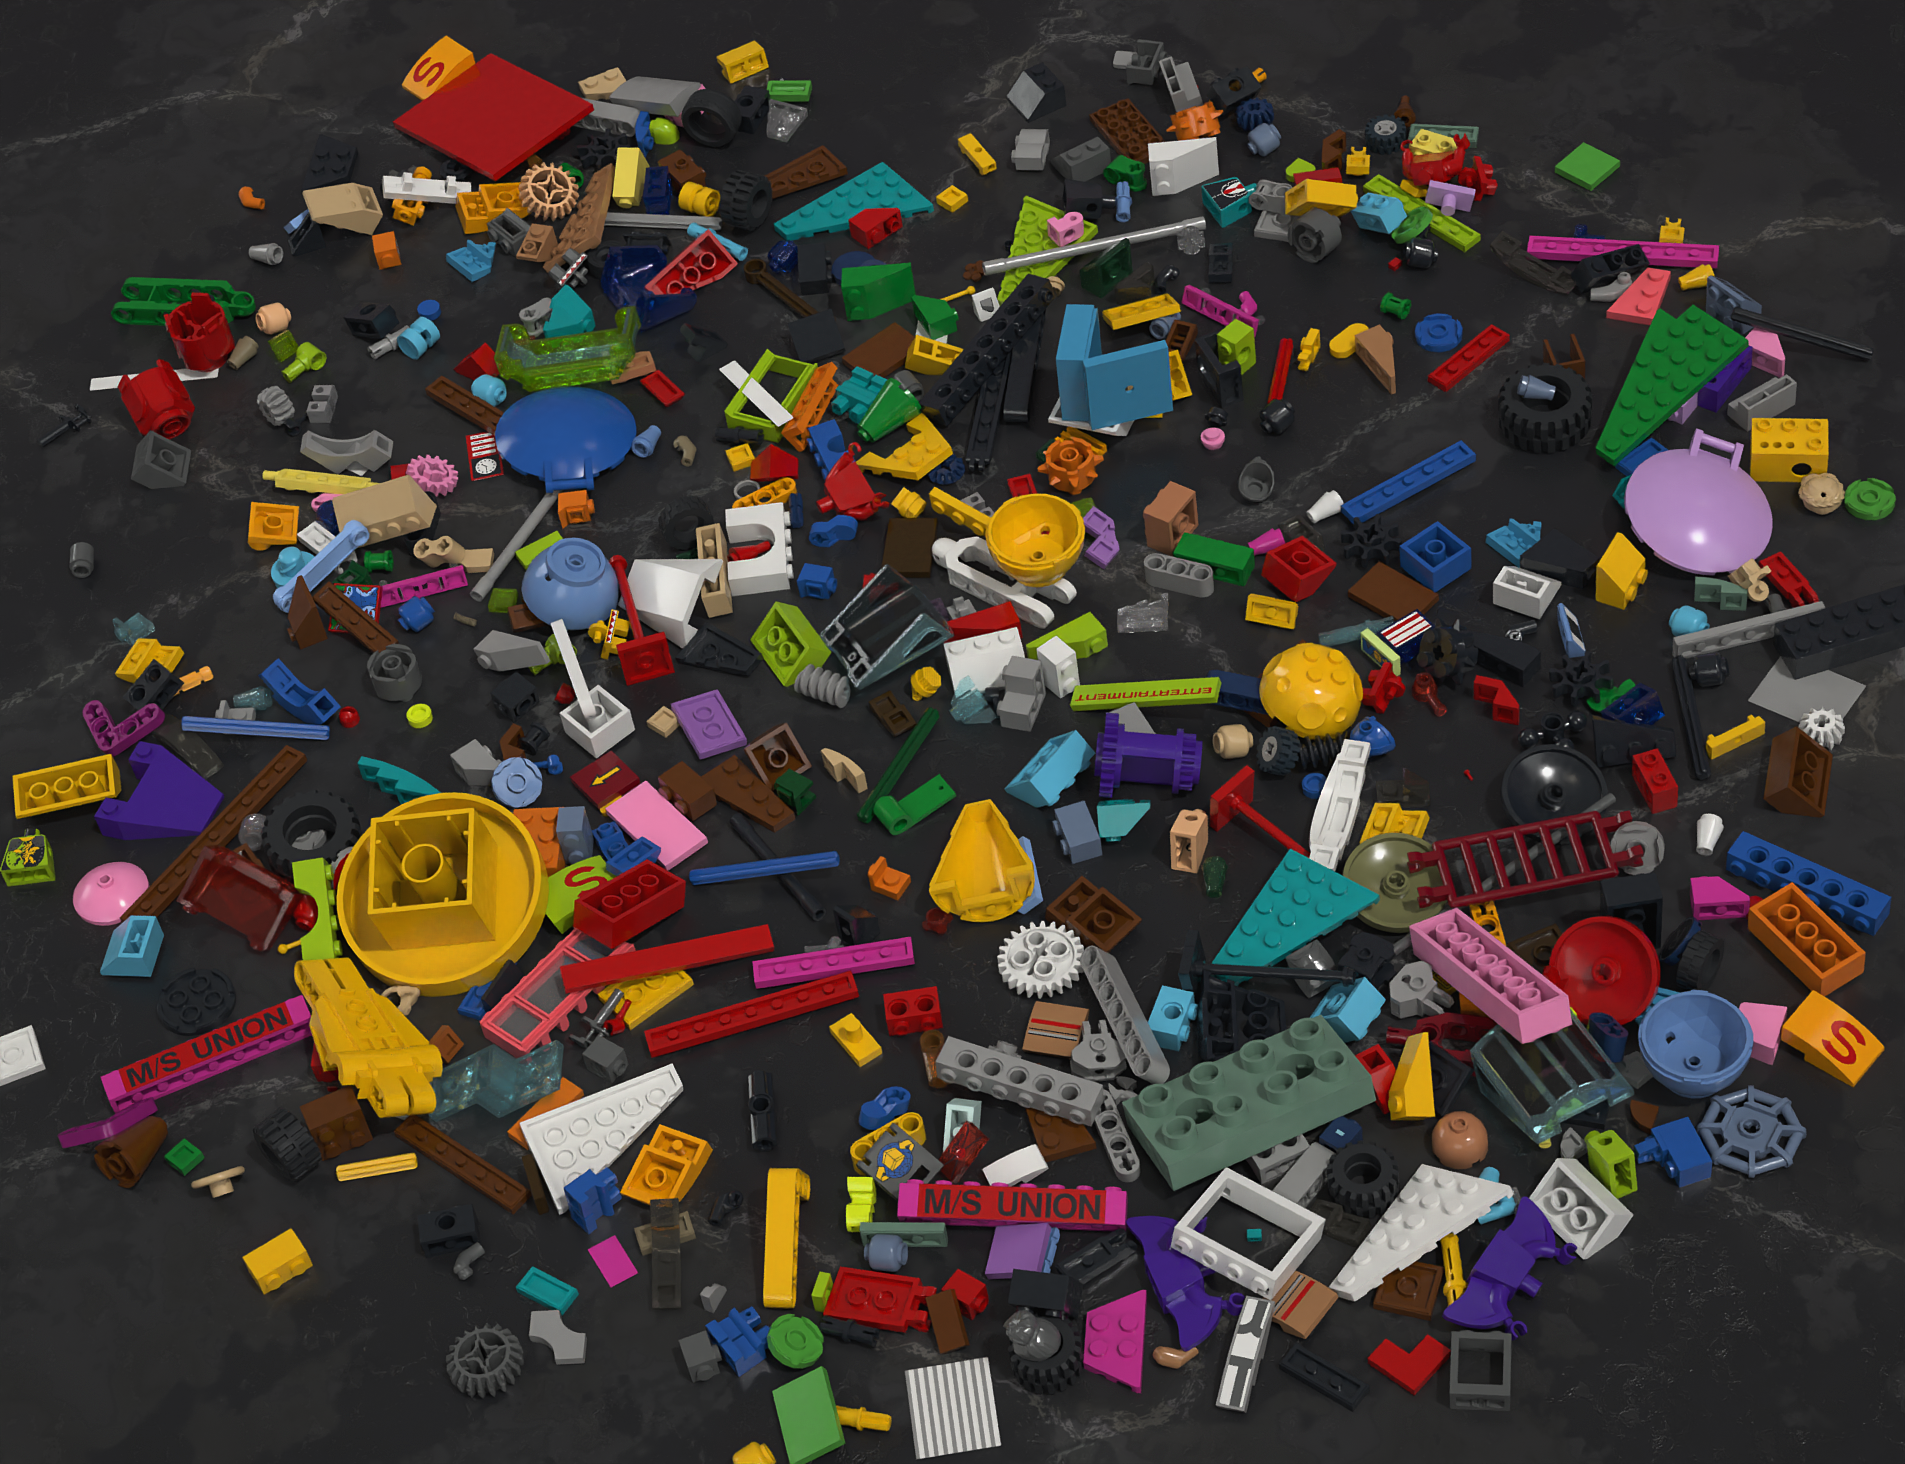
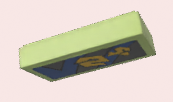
M1367 628L1360 633L1361 650L1380 667H1382L1384 662H1391L1392 672L1399 676L1401 674L1400 656L1370 629Z

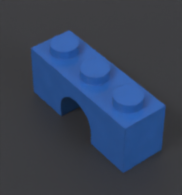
M835 419L809 427L810 438L806 439L810 452H815L814 459L817 467L823 468L821 472L824 481L839 458L845 452L849 453L848 450L845 451L843 436Z

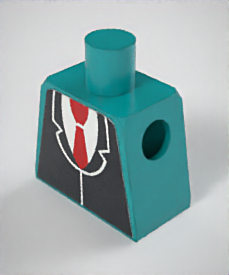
M1232 177L1201 186L1203 204L1222 228L1251 213L1252 206L1249 203V196L1256 191V183L1244 187L1237 177Z

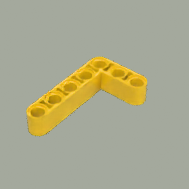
M770 1168L768 1172L763 1289L765 1308H794L796 1303L800 1201H808L810 1197L809 1175L799 1168Z

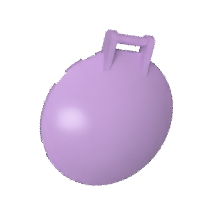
M1696 428L1689 449H1674L1658 453L1646 459L1636 468L1625 490V512L1629 515L1632 522L1631 528L1640 542H1645L1655 551L1653 554L1664 562L1681 570L1701 575H1715L1716 572L1726 571L1730 574L1750 559L1757 560L1764 552L1772 533V513L1761 488L1749 474L1738 467L1744 444L1738 442L1733 444L1704 434L1703 430ZM1700 443L1731 453V458L1727 459L1699 449Z

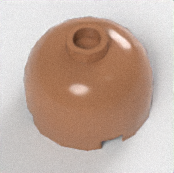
M1454 1111L1446 1114L1436 1123L1432 1132V1152L1434 1155L1436 1154L1444 1166L1453 1169H1468L1479 1159L1481 1162L1485 1158L1488 1151L1487 1130L1482 1121L1473 1114L1464 1111Z

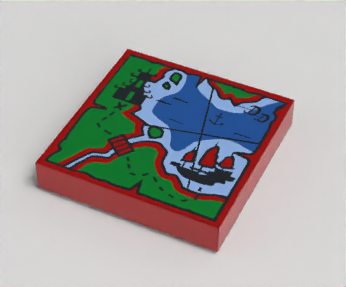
M334 583L336 588L379 624L383 587ZM330 616L328 631L333 633H349Z

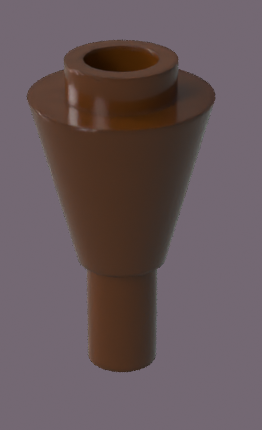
M1404 95L1401 97L1400 105L1394 115L1395 118H1401L1406 127H1410L1411 124H1414L1416 116L1409 104V97Z

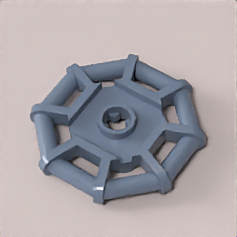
M1748 1085L1746 1089L1722 1096L1715 1095L1710 1099L1711 1104L1702 1122L1696 1126V1132L1702 1137L1711 1155L1713 1164H1721L1748 1174L1749 1178H1755L1757 1174L1780 1167L1788 1168L1793 1164L1792 1158L1801 1140L1806 1137V1129L1801 1126L1791 1107L1792 1102L1787 1097L1782 1099L1755 1089L1754 1085ZM1754 1100H1755V1101H1758V1102H1761V1103H1763V1104L1772 1106V1107L1770 1108V1107L1764 1106V1105H1762V1104L1756 1103V1102H1754ZM1748 1101L1744 1103L1743 1107L1736 1108L1737 1105L1731 1106L1738 1102ZM1719 1112H1723L1725 1116L1722 1122L1714 1123ZM1783 1114L1788 1125H1782L1781 1122H1778L1777 1115ZM1751 1126H1755L1756 1133H1748L1744 1128L1749 1129ZM1713 1134H1721L1724 1142L1722 1147L1719 1148ZM1781 1136H1789L1790 1138L1783 1150L1777 1144ZM1735 1152L1749 1157V1163L1728 1154ZM1768 1153H1772L1775 1156L1773 1158L1755 1163V1158L1762 1159L1766 1157Z

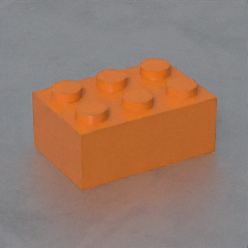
M562 807L514 809L513 814L526 827L541 852L548 877L564 869L566 862L556 833L558 810Z

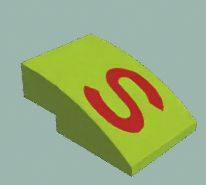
M600 855L579 861L548 877L549 895L545 914L563 934L573 926L574 901L617 876L606 870V862Z

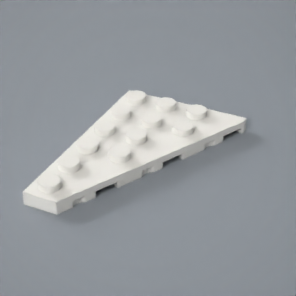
M673 1064L519 1123L559 1215L569 1209L564 1187L589 1169L597 1174L605 1167H609L683 1091L682 1082Z
M1421 1164L1328 1288L1336 1292L1340 1298L1357 1301L1366 1295L1369 1290L1384 1283L1383 1277L1397 1268L1402 1271L1420 1259L1423 1254L1438 1247L1437 1241L1451 1232L1456 1235L1474 1223L1477 1218L1491 1211L1490 1206L1506 1196L1510 1199L1514 1194L1511 1187Z

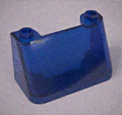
M658 245L613 246L608 251L601 277L602 288L634 331H646L693 309L697 301V295L691 288H683L680 294L655 295L653 291H646L644 286L667 264V258Z

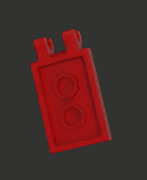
M840 1266L823 1316L828 1315L845 1321L853 1319L856 1320L857 1324L906 1333L908 1326L921 1332H929L932 1323L931 1320H927L929 1313L918 1309L920 1303L927 1306L925 1298L935 1295L937 1288L922 1286L920 1278Z

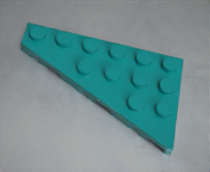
M881 162L774 223V228L786 241H792L802 237H813L815 232L829 230V233L847 230L850 228L848 220L864 209L898 208L900 209L901 218L913 217L912 213L927 210L928 213L934 211V207L922 194L884 162Z
M1289 849L1211 964L1273 966L1285 959L1293 951L1306 946V943L1322 934L1324 936L1341 926L1344 921L1358 916V912L1373 903L1375 905L1378 904L1380 896L1310 858ZM1211 975L1212 977H1215L1225 982H1227V979L1232 980L1235 982V986H1238L1243 981H1248L1251 978H1253L1246 976Z

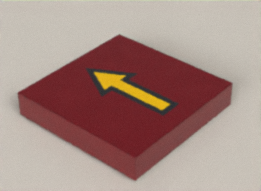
M609 751L570 776L572 784L598 810L641 784L639 777L613 751Z

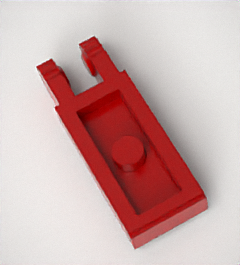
M1778 552L1758 562L1760 569L1768 565L1771 572L1766 577L1786 599H1789L1793 608L1805 605L1799 595L1800 593H1803L1805 600L1809 604L1819 602L1817 593L1809 585L1807 579L1782 552Z

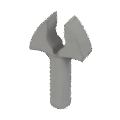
M1116 1077L1117 1084L1124 1088L1125 1091L1117 1090L1110 1083L1108 1084L1109 1093L1112 1095L1116 1106L1121 1101L1137 1096L1133 1092L1137 1088V1083L1132 1078Z

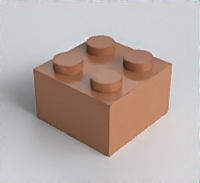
M1170 481L1164 489L1159 491L1155 500L1146 506L1143 518L1148 547L1173 556V552L1184 532L1192 534L1198 527L1196 492L1194 490Z

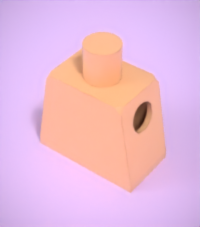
M1181 810L1170 831L1171 869L1197 874L1208 843V816L1203 810Z

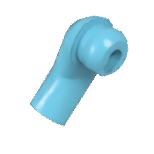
M1505 1196L1498 1201V1204L1490 1206L1491 1211L1477 1218L1479 1223L1484 1224L1513 1215L1517 1209L1514 1198L1508 1199Z

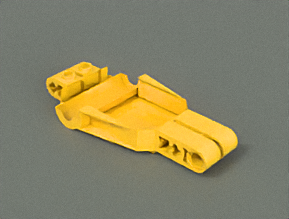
M350 958L297 961L294 967V978L297 986L313 1010L309 1027L323 1070L333 1071L336 1070L335 1067H338L340 1083L342 1085L355 1084L357 1089L360 1088L357 1099L367 1098L379 1118L433 1113L436 1108V1095L429 1082H432L433 1077L442 1076V1058L439 1049L435 1045L429 1044V1041L387 997L377 994L373 988L369 989Z

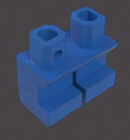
M605 1167L597 1174L589 1169L564 1187L571 1218L588 1234L597 1229L595 1220L599 1217L615 1214L613 1205L622 1199L619 1189L615 1186L618 1183L617 1176L608 1167Z
M752 1306L740 1313L734 1307L729 1312L727 1318L718 1323L714 1319L705 1325L709 1340L713 1345L717 1344L720 1354L738 1377L767 1358L765 1349L768 1348L767 1334L769 1327L765 1325L756 1332L752 1330V1328L761 1323L760 1316Z

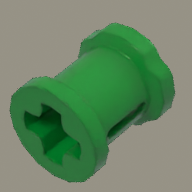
M1388 292L1381 301L1380 311L1383 313L1390 312L1398 315L1399 319H1405L1410 312L1411 300L1399 299L1394 297L1393 293Z
M386 550L385 553L366 551L364 556L365 568L368 569L369 573L380 569H386L387 572H391L394 565L391 550Z

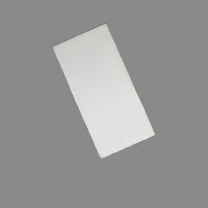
M1034 1144L1013 1152L982 1170L990 1186L992 1183L1000 1182L1008 1184V1187H1012L1020 1181L1024 1183L1029 1182L1049 1168L1038 1146Z

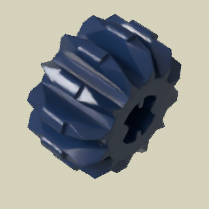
M1258 97L1253 100L1249 98L1248 101H1241V105L1237 107L1236 111L1238 126L1246 132L1252 131L1261 123L1273 124L1274 112L1272 104L1268 103L1267 99L1259 100Z

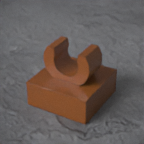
M442 1025L429 1041V1044L435 1045L439 1049L442 1063H449L464 1045L449 1025Z

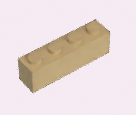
M720 523L696 528L698 559L723 560L716 582L712 583L704 580L701 587V598L708 617L733 613L731 590L728 582L727 542Z

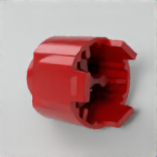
M192 292V301L178 306L169 315H164L166 320L165 326L167 332H170L179 359L183 358L186 368L200 372H209L225 364L228 353L235 348V341L223 308L218 303L212 302L208 293Z
M158 359L156 361L158 367L148 369L131 380L128 375H123L117 387L122 395L121 399L140 433L146 436L151 430L170 440L188 429L195 406L170 363Z

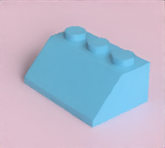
M1077 730L1051 738L1007 785L1005 791L1036 808L1045 805L1051 806L1059 800V793L1075 782L1074 776L1078 772L1084 771L1091 764L1089 760L1095 752Z

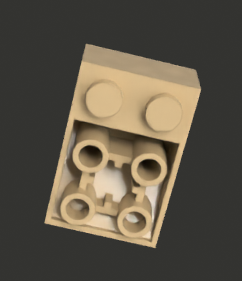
M348 183L305 190L302 193L312 220L319 224L325 223L339 229L345 228L360 234L372 235L383 216L372 187Z

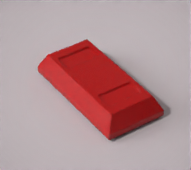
M660 370L640 380V383L666 407L678 402L685 395Z

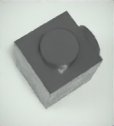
M706 1330L678 1340L693 1383L700 1380H708L720 1373L717 1362L722 1361L717 1344L711 1346Z

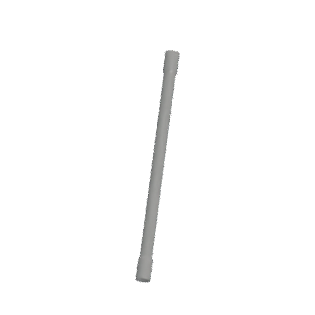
M1203 216L1187 219L1182 222L1010 258L982 262V268L985 276L1001 273L1009 269L1182 233L1188 234L1206 230V222Z
M556 490L543 497L491 568L472 589L470 595L474 600L481 602L493 587L494 582L515 556V551L521 548L558 499V493H562L564 490Z

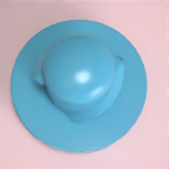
M296 547L283 549L279 553V559L273 564L271 569V576L276 587L279 588L286 585L315 556L308 552L300 551Z

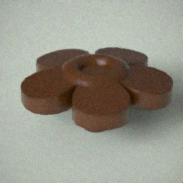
M979 260L975 264L969 263L966 265V272L963 274L964 279H972L974 282L981 280L984 275L982 262L984 261Z

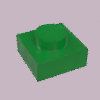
M185 1138L164 1156L167 1163L184 1176L205 1158L203 1153Z

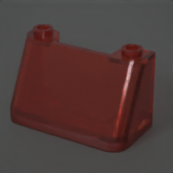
M220 845L204 846L177 902L183 904V909L193 915H197L198 912L207 913L248 935L247 939L251 941L249 945L263 952L264 949H271L293 916V912L304 894L300 893L293 883L238 853Z

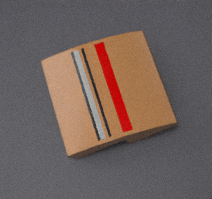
M1036 1001L1030 1016L1022 1050L1027 1053L1071 1059L1072 1050L1081 1043L1083 1036L1082 1022L1088 1021L1090 1010Z
M1294 1271L1271 1300L1276 1302L1272 1322L1280 1324L1284 1332L1306 1339L1338 1299V1295L1315 1279Z

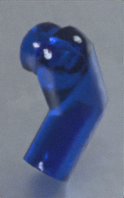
M1577 224L1575 226V238L1605 239V235H1590L1585 224Z

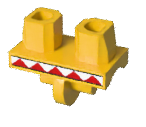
M613 609L611 610L608 626L604 625V621L599 620L597 623L591 624L588 629V635L595 643H600L604 640L601 658L608 659L609 653L618 654L616 645L626 642L627 639L614 637V634L627 637L630 622L618 618L619 611Z

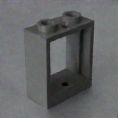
M1471 1330L1452 1331L1450 1409L1510 1411L1511 1333L1500 1331L1484 1333ZM1459 1351L1504 1353L1503 1385L1458 1383Z

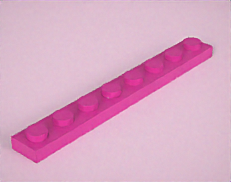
M1529 236L1527 258L1581 261L1584 258L1639 244L1650 263L1649 265L1698 267L1701 264H1704V266L1710 264L1711 268H1717L1719 245Z

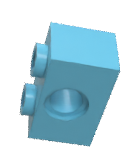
M1162 985L1148 1020V1024L1161 1048L1179 1051L1182 1042L1187 1041L1190 1032V1021L1195 1020L1198 1010V1004H1195L1194 992Z

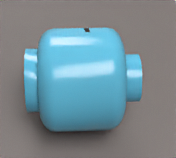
M481 375L474 380L471 386V392L474 396L481 398L494 407L498 406L506 398L505 383L503 380L491 375Z
M1688 605L1675 609L1669 620V627H1671L1672 634L1676 637L1706 630L1710 627L1707 623V615L1703 611Z

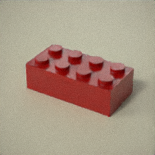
M647 859L574 901L573 927L613 949L683 908L686 881Z

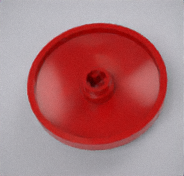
M1595 916L1581 920L1569 927L1560 936L1551 953L1549 965L1558 968L1561 979L1569 978V983L1564 992L1568 995L1570 1007L1577 1013L1575 1019L1588 1025L1589 1015L1596 1012L1612 1016L1620 1025L1629 1023L1648 1009L1657 994L1660 983V963L1656 950L1643 931L1624 919L1613 916Z

